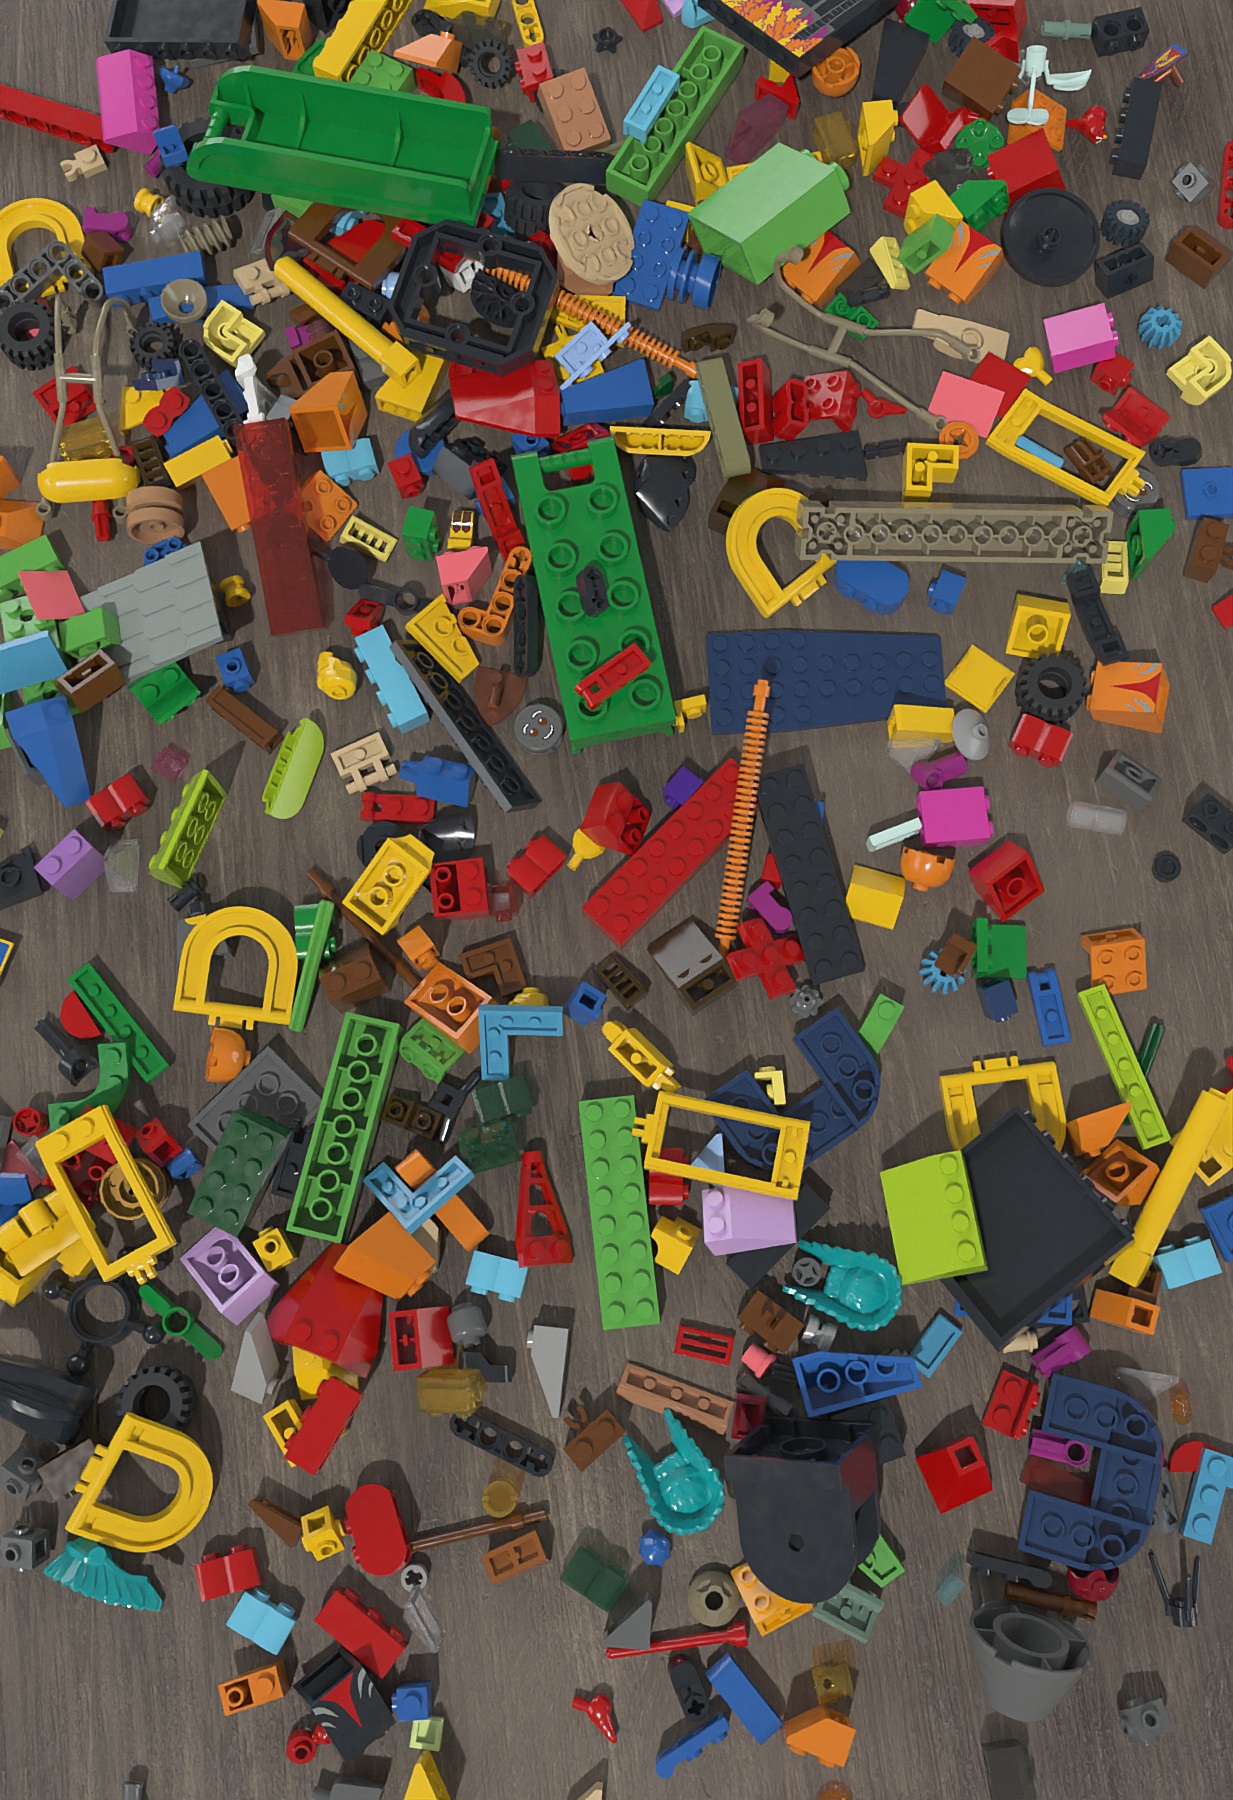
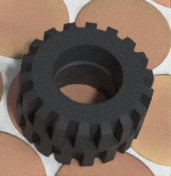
M510 182L506 189L504 221H506V225L511 227L513 231L529 237L540 230L550 235V206L563 188L554 182Z
M21 299L20 303L16 304L14 301L10 303L11 306L9 308L4 307L2 309L3 314L0 315V348L14 365L16 364L18 368L24 369L26 367L28 371H34L35 367L38 370H42L44 365L48 364V366L54 364L52 360L56 351L54 315L43 303L38 304L36 300L32 299L29 303L26 299ZM39 329L38 334L33 339L20 342L21 337L27 331ZM61 330L62 342H65V336Z
M1051 653L1049 657L1046 654H1042L1038 659L1034 658L1031 660L1016 683L1015 697H1018L1016 704L1017 707H1023L1021 713L1037 717L1052 725H1056L1059 721L1063 723L1069 717L1071 718L1082 704L1087 693V687H1085L1087 677H1082L1084 673L1082 667L1077 669V662L1074 659L1070 662L1067 660L1068 656L1062 654L1061 657H1057V653ZM1042 680L1055 682L1062 689L1064 698L1051 699L1041 693L1038 682Z
M156 1366L137 1371L136 1375H131L127 1379L129 1382L127 1385H122L120 1392L123 1395L122 1397H117L116 1403L121 1404V1410H117V1416H122L124 1419L126 1413L129 1412L182 1432V1429L188 1427L191 1423L189 1420L190 1416H194L196 1412L193 1404L197 1403V1396L193 1397L192 1393L196 1390L194 1384L189 1385L188 1381L190 1378L187 1375L180 1374L181 1370L177 1368ZM153 1386L164 1388L170 1397V1410L161 1421H155L150 1418L144 1406L146 1394Z

